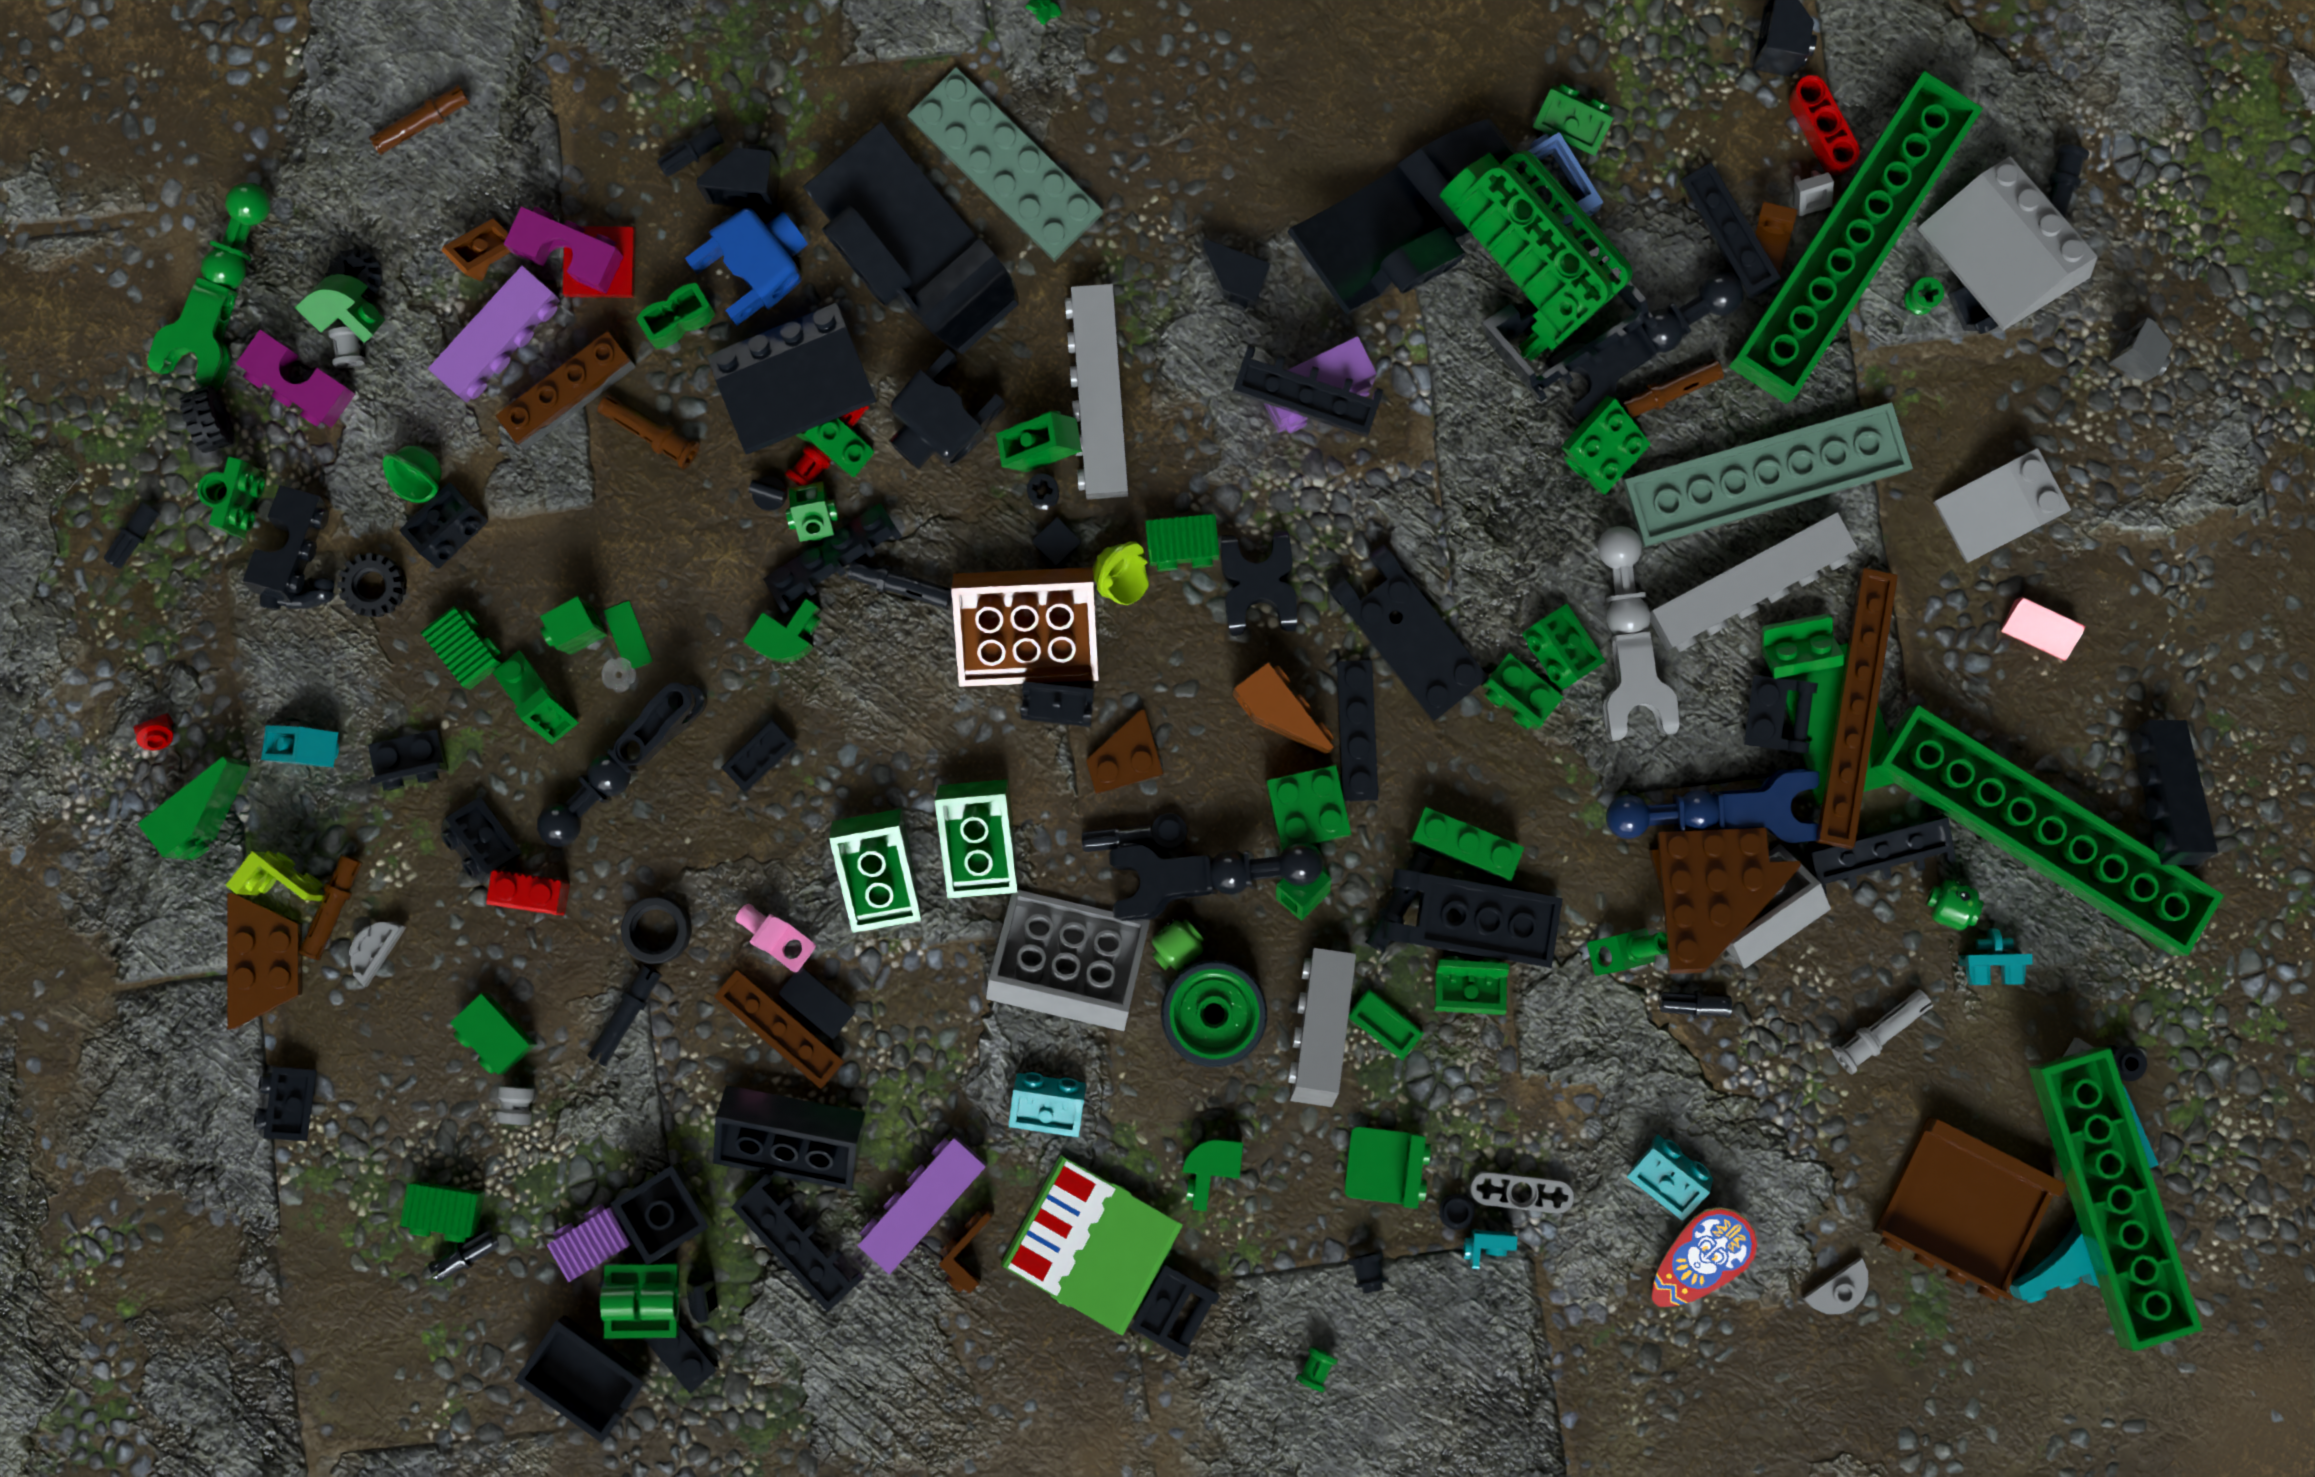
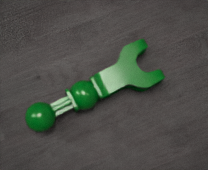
M241 182L231 187L226 194L225 207L231 219L223 241L220 244L210 240L209 245L215 248L207 252L201 260L200 271L203 279L196 278V282L189 293L179 320L164 326L156 333L147 360L148 366L153 372L159 374L172 372L180 358L192 352L195 353L198 360L195 379L199 387L211 385V387L218 391L223 385L232 363L230 350L224 341V334L238 293L232 290L239 287L246 278L247 267L244 259L251 261L252 258L243 253L242 250L251 226L264 222L270 214L271 208L269 196L264 188L251 182Z

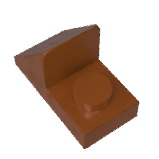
M494 218L444 245L441 250L465 275L478 281L484 279L490 264L511 253L504 245L508 232Z

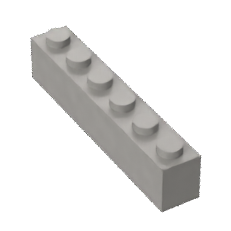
M1113 284L1071 287L1072 298H1065L1066 319H1073L1074 332H1067L1069 353H1076L1077 366H1070L1071 387H1078L1079 400L1072 401L1073 418L1081 421V435L1079 437L1082 452L1077 453L1076 456H1083L1084 469L1077 470L1079 490H1086L1087 500L1128 497Z
M1837 512L1650 612V622L1666 651L1676 647L1678 652H1681L1698 643L1695 638L1696 635L1707 630L1709 636L1728 627L1726 622L1728 618L1737 614L1741 620L1758 611L1759 608L1756 605L1758 602L1768 598L1773 603L1790 594L1787 589L1790 585L1799 581L1801 587L1820 578L1818 573L1820 569L1829 565L1833 571L1851 561L1848 555L1858 548Z

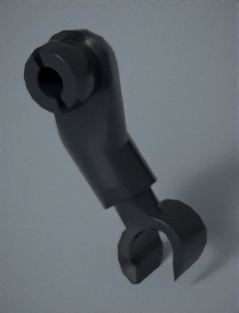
M316 579L314 584L315 591L295 594L292 603L260 595L259 604L261 607L272 610H281V606H286L287 609H312L334 599L335 593H333L335 583L333 580Z

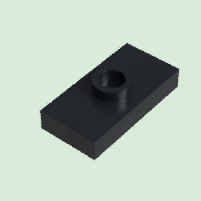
M771 719L721 768L747 793L783 760L797 744L775 720Z

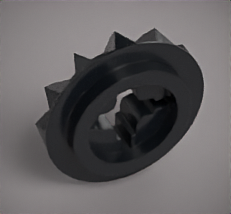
M355 247L346 251L340 250L339 255L329 260L330 265L328 272L325 273L326 277L336 274L349 275L347 265H350L355 270L362 271L357 277L358 280L368 286L361 295L366 301L378 292L382 283V269L378 260L368 251Z

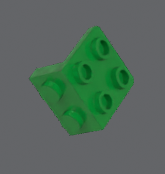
M1359 1126L1354 1127L1351 1130L1344 1187L1346 1196L1355 1199L1401 1204L1406 1208L1418 1209L1419 1201H1425L1427 1180L1421 1179L1423 1165H1429L1431 1144L1425 1143L1426 1137L1422 1134Z

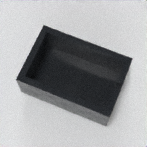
M564 1315L555 1321L514 1381L600 1443H604L611 1437L629 1411L628 1408L634 1404L652 1376Z

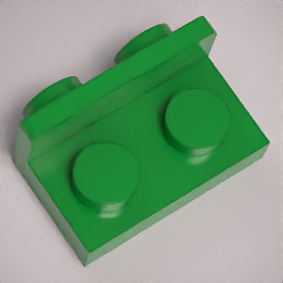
M1561 83L1559 87L1552 85L1533 127L1551 136L1560 132L1566 143L1596 156L1615 116V113L1609 111L1611 105L1594 97L1591 102L1578 96L1579 90L1565 83Z
M1568 604L1560 607L1522 633L1529 649L1536 655L1547 671L1548 677L1560 691H1563L1606 662Z
M1829 613L1762 627V655L1774 679L1843 666L1844 654L1833 635V618Z
M1510 653L1482 685L1487 691L1484 694L1485 697L1499 708L1505 705L1514 713L1512 719L1526 730H1529L1530 727L1535 731L1538 730L1564 698Z

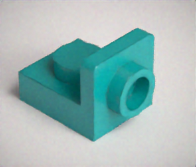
M1471 1229L1470 1238H1464L1463 1259L1469 1260L1468 1265L1471 1269H1479L1481 1248L1486 1249L1485 1254L1507 1256V1250L1517 1251L1518 1236L1513 1232Z

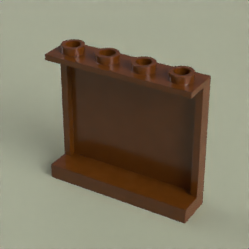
M1928 1117L1873 1232L1883 1237L1880 1243L1899 1253L1904 1247L1915 1253L1912 1260L1930 1269H1933L1934 1265L1937 1264L1947 1269L1944 1276L1964 1286L1967 1280L1979 1285L1977 1293L1997 1302L1999 1296L2011 1301L2013 1295L2007 1293L2053 1195L2061 1197L2066 1184L1939 1119Z

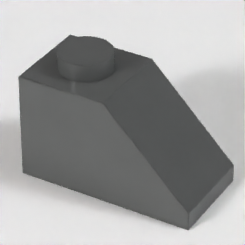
M2147 317L2123 333L2108 364L2147 382L2157 375H2163L2171 362V357L2168 354L2173 344L2155 321Z

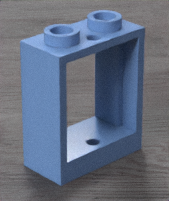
M1560 132L1552 137L1545 134L1532 142L1529 152L1534 154L1539 161L1551 154L1553 155L1579 196L1580 201L1576 203L1589 217L1597 213L1603 201ZM1571 214L1564 216L1565 219L1562 223L1566 227L1572 225L1573 216Z

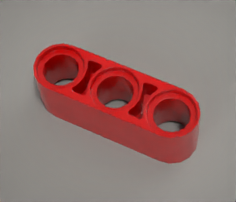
M1805 76L1799 80L1789 95L1788 103L1790 109L1825 172L1833 176L1843 175L1857 161L1860 153L1859 145L1826 83L1818 76ZM1800 91H1810L1814 95L1815 101L1805 100L1801 96ZM1817 120L1826 121L1830 125L1831 131L1821 130L1817 125ZM1833 150L1844 152L1847 162L1838 161L1834 157Z

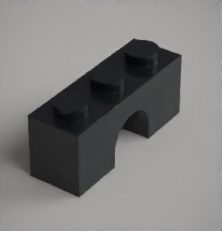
M279 485L267 517L276 529L289 532L288 542L283 548L275 552L255 549L243 582L253 593L292 603L295 594H299L303 588L305 567L307 562H311L316 554L317 543L315 541L319 531L323 530L327 525L329 511L320 496Z

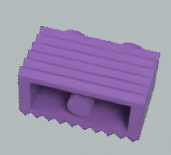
M601 1204L585 1213L583 1216L586 1222L574 1228L572 1223H569L552 1233L556 1240L547 1244L568 1282L633 1244L632 1239L612 1206L605 1209Z

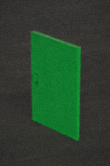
M1848 643L1839 646L1844 654L1843 666L1781 677V679L1818 683L1817 694L1813 693L1807 742L1810 743L1809 753L1800 752L1805 769L1819 772V785L1812 789L1817 806L1822 805ZM1789 690L1786 708L1794 730L1799 691ZM1877 704L1863 792L1894 783L1871 769L1889 739L1879 704Z

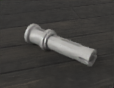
M1917 989L1876 1023L1868 1028L1863 1027L1856 1030V1036L1842 1047H1834L1832 1049L1833 1055L1848 1073H1856L1857 1066L1872 1055L1878 1056L1881 1053L1882 1045L1914 1022L1919 1016L1933 1008V1004L1930 1003L1931 1000L1922 990Z

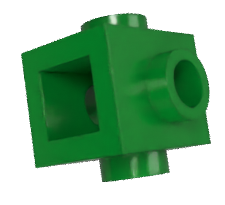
M823 481L789 488L790 508L786 509V517L790 530L796 529L799 541H816L834 535L833 521L839 520L837 506L834 499L828 500Z

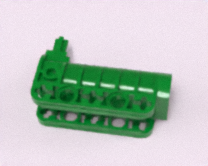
M1518 151L1501 165L1491 153H1488L1466 167L1439 195L1443 202L1537 307L1538 311L1533 315L1537 322L1531 326L1534 332L1518 346L1522 351L1520 355L1524 359L1527 357L1532 362L1548 347L1552 351L1624 288L1632 278V267L1625 257L1538 158L1529 151ZM1525 161L1528 165L1525 169L1526 173L1519 174L1516 171L1519 166L1518 163ZM1537 175L1539 180L1530 186L1528 182ZM1539 186H1546L1551 191L1552 201L1546 204L1537 195L1536 192ZM1560 202L1563 206L1553 213L1551 209ZM1571 214L1574 220L1572 225L1566 227L1562 223L1565 219L1564 216ZM1581 229H1584L1586 232L1576 239L1574 235ZM1585 239H1592L1599 246L1597 256H1591L1583 247ZM1607 255L1609 259L1600 266L1597 262ZM1617 267L1621 270L1619 278L1612 280L1609 274L1611 269L1613 270Z

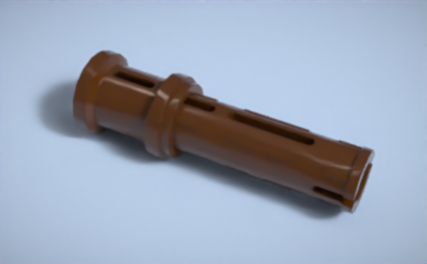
M610 393L606 394V398L603 397L599 403L598 413L610 418L623 428L650 443L655 453L658 455L663 453L678 462V467L684 470L689 467L695 459L700 444L695 440L690 442L675 433V428L671 425L661 426L639 411L621 402Z

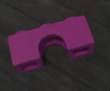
M521 207L504 242V245L510 252L544 267L552 251L561 247L571 248L573 258L567 270L568 274L575 281L606 294L623 259V255L615 247L617 243L600 234H597L596 238L584 234L585 229L571 221L566 220L564 225L552 220L554 217L552 214L541 208L534 207L533 211Z
M259 330L236 362L238 366L246 371L242 377L260 389L264 383L274 389L271 396L288 408L292 403L298 405L303 409L299 415L316 427L323 422L332 428L355 396V393L318 368H316L307 381L301 384H292L290 370L299 356Z

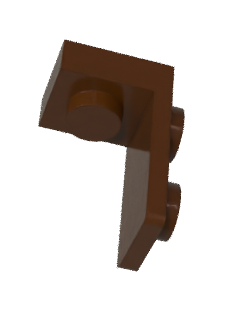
M1763 201L1755 235L1780 275L1798 209Z

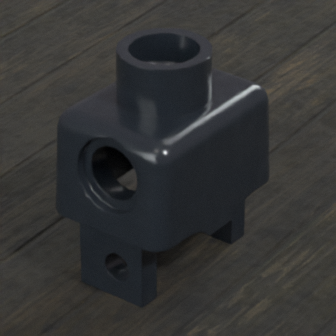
M949 349L925 373L919 369L891 403V410L902 427L888 442L918 470L932 455L947 467H953L986 438L984 430L1006 408L1004 400L995 394L972 418L964 409L962 398L952 388L938 385L958 363L956 356Z

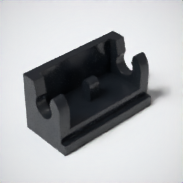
M1023 681V701L1020 709L1021 720L1091 727L1094 689Z

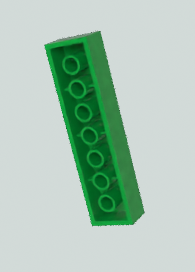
M2095 1047L2029 1067L2028 1069L2118 1346L2135 1352L2203 1331L2111 1048Z

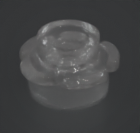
M625 658L611 659L605 663L602 669L604 685L609 689L613 688L615 692L628 690L629 685L633 684L636 679L635 669L631 668V662ZM619 671L622 673L621 678L616 677V673Z

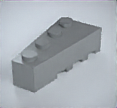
M1314 948L1311 959L1304 958L1302 979H1307L1306 993L1300 992L1297 1013L1303 1015L1301 1027H1295L1293 1048H1298L1296 1062L1291 1061L1288 1083H1293L1290 1101L1333 1107L1339 1094L1356 954Z

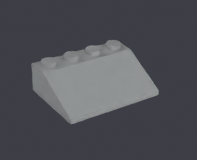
M2011 156L1981 173L1920 225L1918 229L2003 331L2089 279L2098 257Z
M1018 890V893H1012L989 976L986 999L1124 1031L1150 920L1120 921L1113 918L1112 911Z

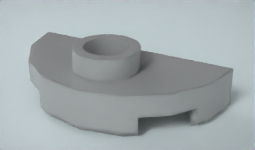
M378 922L364 927L355 936L349 950L351 967L354 971V977L364 987H368L406 929V926L395 922Z
M1859 1257L1801 1298L1812 1308L1826 1314H1843L1854 1309L1864 1299L1869 1286L1868 1270L1863 1259Z

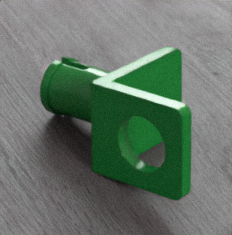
M1646 928L1587 943L1596 976L1653 963L1655 955L1667 954L1666 934L1658 932L1649 935ZM1602 946H1605L1611 952L1612 961L1609 966L1604 965L1599 958V950Z

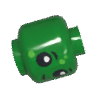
M1953 879L1945 880L1940 887L1934 885L1926 902V905L1932 907L1931 917L1935 922L1959 931L1964 930L1968 925L1973 927L1976 924L1984 901L1979 899V892L1976 888Z

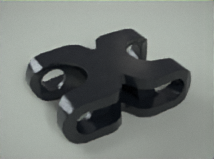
M1278 530L1274 533L1270 557L1258 564L1248 562L1241 556L1238 540L1235 536L1222 535L1220 543L1222 574L1228 582L1238 585L1228 592L1225 600L1229 634L1232 637L1243 634L1246 627V611L1257 603L1269 604L1276 610L1282 630L1286 632L1295 631L1297 626L1296 593L1291 585L1280 581L1288 576L1293 565L1290 537L1287 530Z

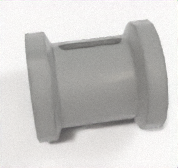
M338 327L328 331L329 338L333 339L335 359L332 360L333 366L336 368H351L365 364L364 357L360 356L358 336L348 327Z

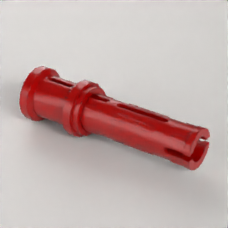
M869 406L838 417V419L844 422L848 428L852 429L864 412L869 409ZM814 444L805 446L803 449L804 455L792 470L788 469L785 472V475L798 486L812 484L821 471L828 469L831 465L830 458Z

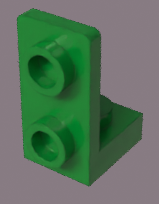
M838 418L796 435L800 439L812 442L851 477H855L874 454V450Z

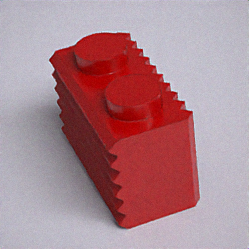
M494 870L490 875L486 905L564 916L570 884L567 880Z

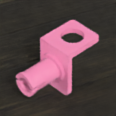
M749 903L744 905L736 915V922L742 924L754 934L750 940L752 945L768 952L795 973L800 970L816 948L814 942L788 922L772 914L766 917ZM791 940H799L802 945L800 955L797 958L788 959L784 952L786 944Z

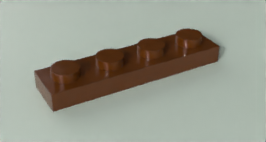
M736 970L715 994L714 998L820 1089H823L846 1062L740 970Z

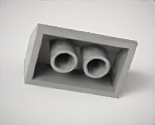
M1781 844L1769 851V862L1797 861ZM1801 864L1793 877L1726 950L1745 969L1828 912L1831 907L1821 883Z

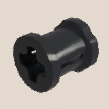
M1038 474L1029 480L1027 494L1035 508L1048 510L1057 504L1059 490L1057 482L1052 476ZM1043 485H1048L1049 492L1052 494H1045L1044 499H1039L1035 489L1041 490Z

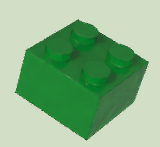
M1336 765L1275 778L1265 782L1280 851L1296 842L1316 844L1352 835Z

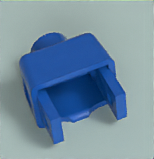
M746 207L711 229L709 233L712 238L685 258L696 275H698L724 255L723 262L733 275L745 280L752 290L725 310L735 325L738 326L763 306L769 311L801 282V273L792 257L808 246V243L783 211L765 224L752 208Z

